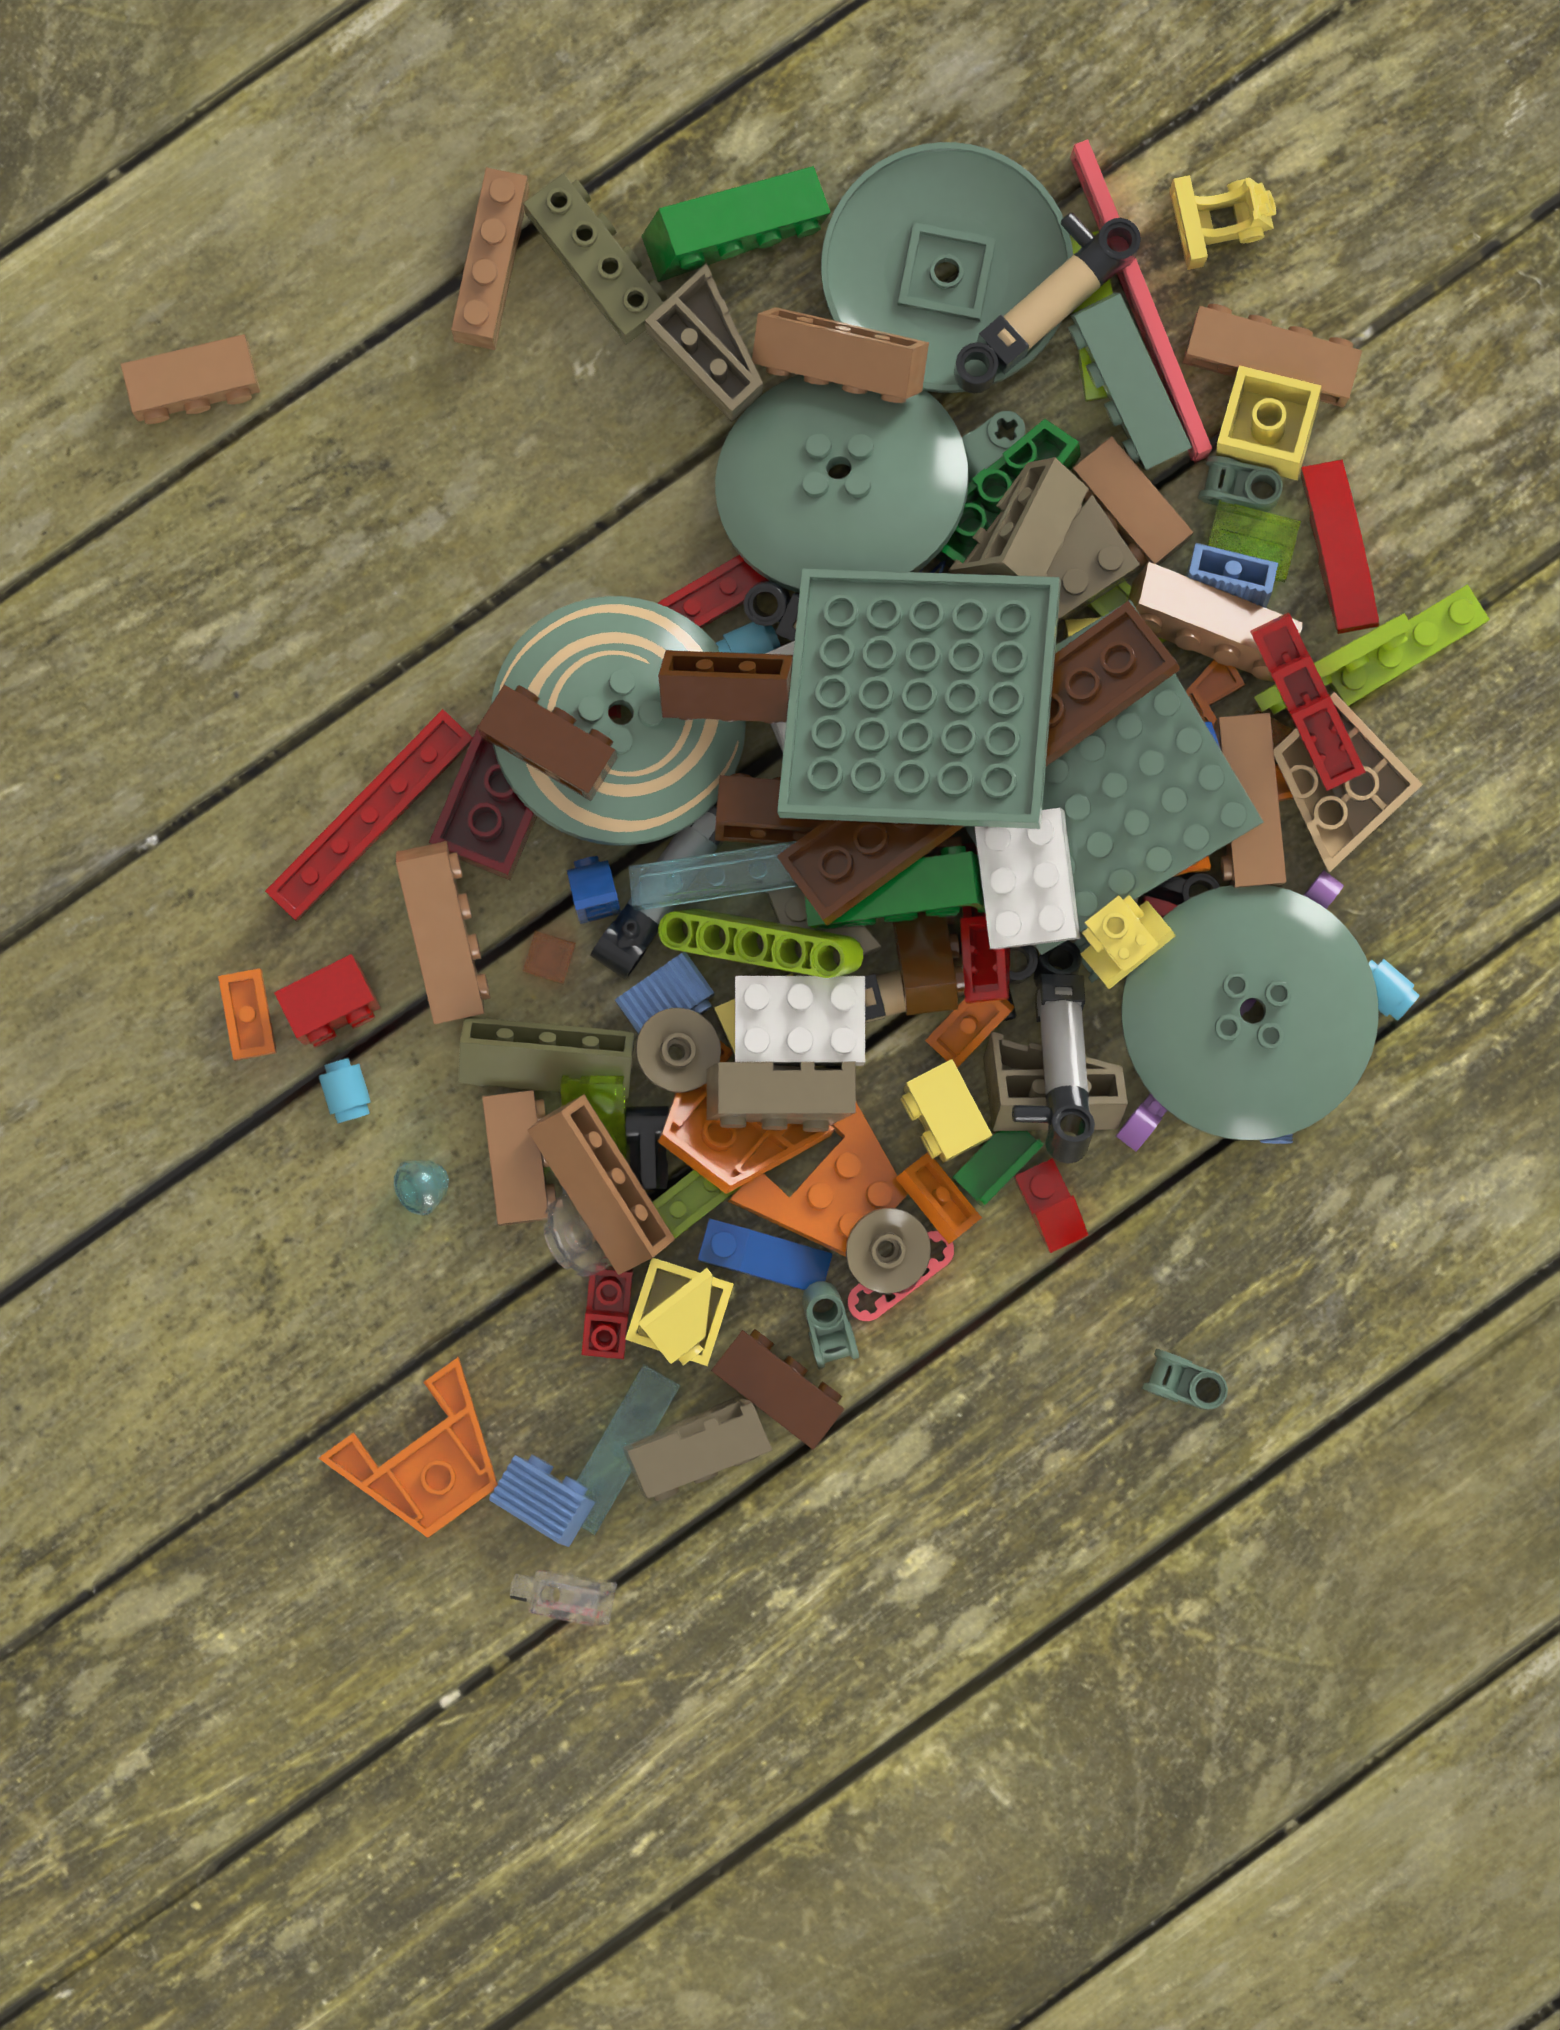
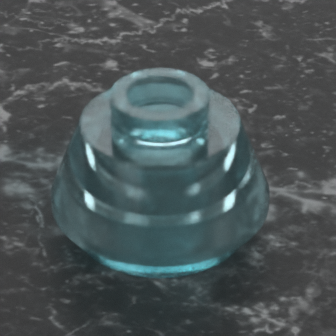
M410 1160L399 1164L394 1175V1188L401 1204L408 1211L422 1216L429 1215L447 1195L449 1178L441 1165L431 1160Z

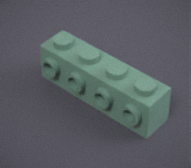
M1113 293L1071 314L1070 317L1074 324L1068 327L1070 335L1077 349L1080 350L1085 347L1092 363L1086 365L1089 376L1096 388L1104 387L1110 400L1104 404V407L1114 427L1121 424L1128 438L1122 442V445L1135 464L1139 462L1141 468L1147 470L1192 448L1121 294Z

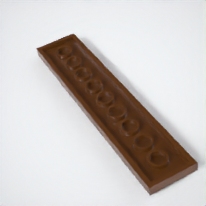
M1129 601L1055 653L1046 767L1180 670L1177 661ZM825 820L778 854L777 858L824 923L829 925L964 826Z

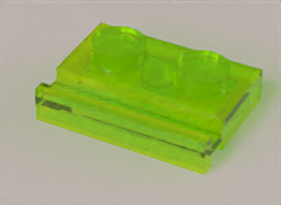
M1219 500L1207 546L1277 562L1278 567L1275 580L1285 583L1301 521Z
M562 1075V1106L584 1094L626 1159L624 1076H581V1079H569V1075Z

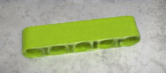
M687 909L670 912L663 916L658 926L661 942L672 950L823 978L851 974L859 969L863 961V949L860 943L850 936L708 910ZM683 921L688 927L687 937L682 931ZM720 928L724 930L726 935L725 944L721 942L719 937ZM758 934L763 939L764 947L762 951L757 945ZM796 941L802 948L801 958L795 953ZM834 948H836L840 954L839 966L835 963L833 959Z

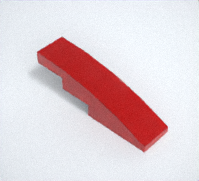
M1343 459L1301 467V480L1310 509L1309 520L1319 553L1318 565L1337 634L1379 627V617L1369 566Z
M1289 612L1250 630L1326 790L1328 791L1366 773Z
M974 843L962 844V846H966V852L971 851L978 855V849ZM963 906V918H960L965 1002L976 1003L1009 999L1010 948L990 949L986 913H978L977 908L973 906Z

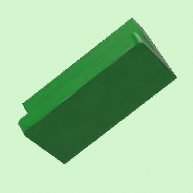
M997 1131L952 1178L981 1207H984L1042 1148L1044 1143L1039 1138L1036 1140L1028 1131Z

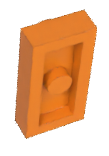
M258 968L218 976L233 1060L237 1061L277 1053L262 969Z
M964 998L958 1005V1009L953 1010L925 1041L946 1061L953 1059L958 1068L1015 1007L1007 999L966 1003Z
M928 1152L896 1177L897 1181L948 1244L952 1243L982 1218L934 1158L931 1159Z

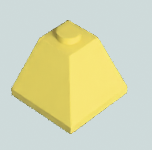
M707 1268L638 1321V1324L671 1365L679 1360L684 1366L704 1350L699 1342L706 1337L713 1278Z

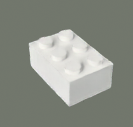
M1061 808L1042 810L1040 829L975 826L990 949L998 950L1081 939L1064 810Z
M735 976V1062H773V1065L801 1066V1062H815V1066H841L842 1062L856 1061V1066H864L865 976H837L832 978L818 976Z

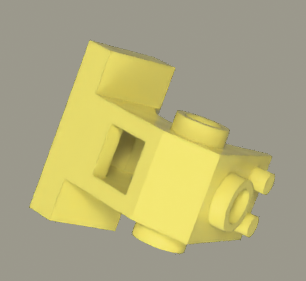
M1190 175L1173 179L1170 195L1187 270L1204 267L1208 257L1206 245L1239 239L1240 243L1243 244L1263 239L1264 231L1274 229L1271 216L1276 215V206L1270 190L1265 191L1263 183L1258 184L1251 178H1245L1228 184L1227 193L1199 197L1194 196ZM1233 206L1236 224L1213 229L1210 211Z
M1118 895L1084 922L1088 928L1082 934L1090 943V946L1080 954L1105 986L1110 989L1176 935L1148 901L1138 906L1130 895L1124 899Z

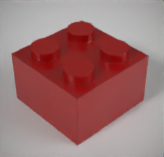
M352 954L274 992L296 1038L304 1045L313 1044L314 1048L337 1037L335 1030L347 1024L351 1025L354 1029L370 1022L375 1018L373 1011L381 1008L359 962Z

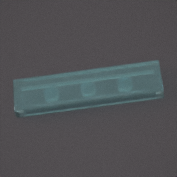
M796 841L629 866L632 907L635 911L798 887L777 858L778 854Z
M644 1364L577 1479L579 1483L588 1488L585 1496L595 1502L581 1526L596 1535L632 1472L622 1447L655 1432L681 1386Z

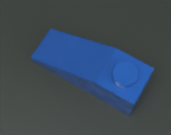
M592 856L575 861V868L567 870V875L580 924L619 915L621 910L608 860L600 862L598 856Z
M709 1218L698 1262L805 1290L815 1282L826 1280L832 1253Z

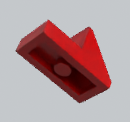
M1053 1158L1013 1176L1049 1253L1088 1236L1075 1197L1070 1195Z

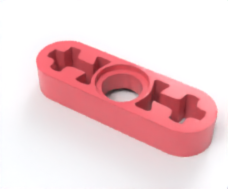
M938 1231L927 1232L932 1242L938 1243L942 1241L946 1247L942 1250L944 1259L938 1262L937 1259L931 1258L926 1268L929 1272L921 1276L911 1287L900 1292L891 1293L895 1298L890 1302L886 1301L885 1295L878 1298L874 1302L877 1310L872 1314L867 1310L859 1312L855 1307L859 1302L858 1292L863 1290L867 1295L874 1292L859 1283L848 1295L847 1306L851 1315L865 1322L873 1321L951 1262L954 1255L953 1242L948 1244Z

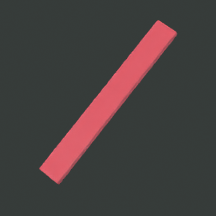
M1087 139L1074 144L1070 159L1100 231L1106 222L1120 217ZM1112 236L1107 240V244L1114 251L1123 252L1129 248V244L1123 237ZM1135 258L1131 265L1121 269L1116 274L1152 363L1192 448L1188 449L1192 461L1197 462L1209 456L1212 446Z

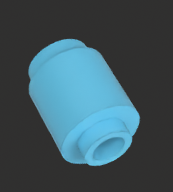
M754 622L723 634V640L716 642L719 652L766 654L781 647L772 625L762 626Z
M1371 959L1368 963L1376 985L1378 1010L1386 1017L1390 1014L1398 1021L1420 995L1412 989L1414 984L1385 959H1382L1378 964Z
M349 1058L324 1065L326 1074L318 1077L330 1115L335 1114L337 1124L370 1114L367 1104L371 1103L360 1064L351 1066Z

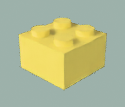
M1239 365L1219 434L1216 456L1228 457L1242 463L1275 470L1281 477L1298 481L1319 406L1321 385Z
M953 1059L906 1082L903 1088L906 1094L902 1095L900 1100L911 1121L919 1118L926 1132L920 1138L931 1159L939 1156L943 1164L980 1145L992 1136Z
M652 1258L625 1340L660 1351L638 1324V1321L697 1276L699 1272ZM715 1277L712 1278L706 1337L699 1342L704 1350L690 1361L708 1366L734 1287L733 1283Z

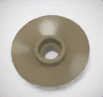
M669 1008L654 1014L642 1026L636 1040V1058L641 1071L650 1082L669 1092L683 1093L700 1088L707 1083V1069L720 1062L721 1045L717 1032L705 1017L693 1010ZM675 1046L682 1051L683 1056L681 1060H673L669 1056L668 1050L670 1047Z
M896 1208L877 1209L863 1216L852 1228L846 1243V1260L852 1275L863 1286L879 1293H896L911 1287L924 1274L931 1254L929 1236L921 1222L910 1213ZM883 1241H890L892 1244V1250L887 1255H880L878 1252V1247Z

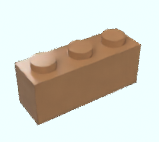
M244 334L121 364L132 413L138 422L144 420L145 424L164 422L170 418L169 414L186 410V414L202 413L211 409L210 404L227 400V404L244 403L252 399L251 394L260 392L249 343Z
M1112 436L1073 467L1072 473L1089 488L1083 502L1086 503L1091 495L1094 496L1139 562L1140 568L1143 565L1146 566L1148 562L1160 565L1190 540L1194 532Z
M534 1090L483 1096L498 1225L504 1226L551 1220L550 1210L557 1209L555 1185H546L544 1168L550 1166L527 1129L546 1116L544 1099L536 1100Z

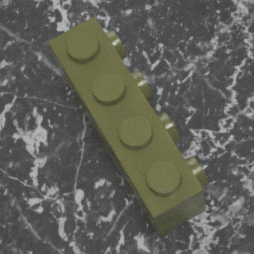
M563 173L523 203L525 215L627 345L646 331L645 320L664 303L667 296L653 278L647 282L638 269L642 264L629 246H625L622 249L616 242L613 235L617 232L609 219L603 213L596 216L587 204L591 201V198L580 182L575 180L571 183Z
M467 1017L464 1018L460 1039L458 1083L473 1084L480 1087L497 1086L516 1088L518 1090L596 1095L605 1098H629L635 1032Z

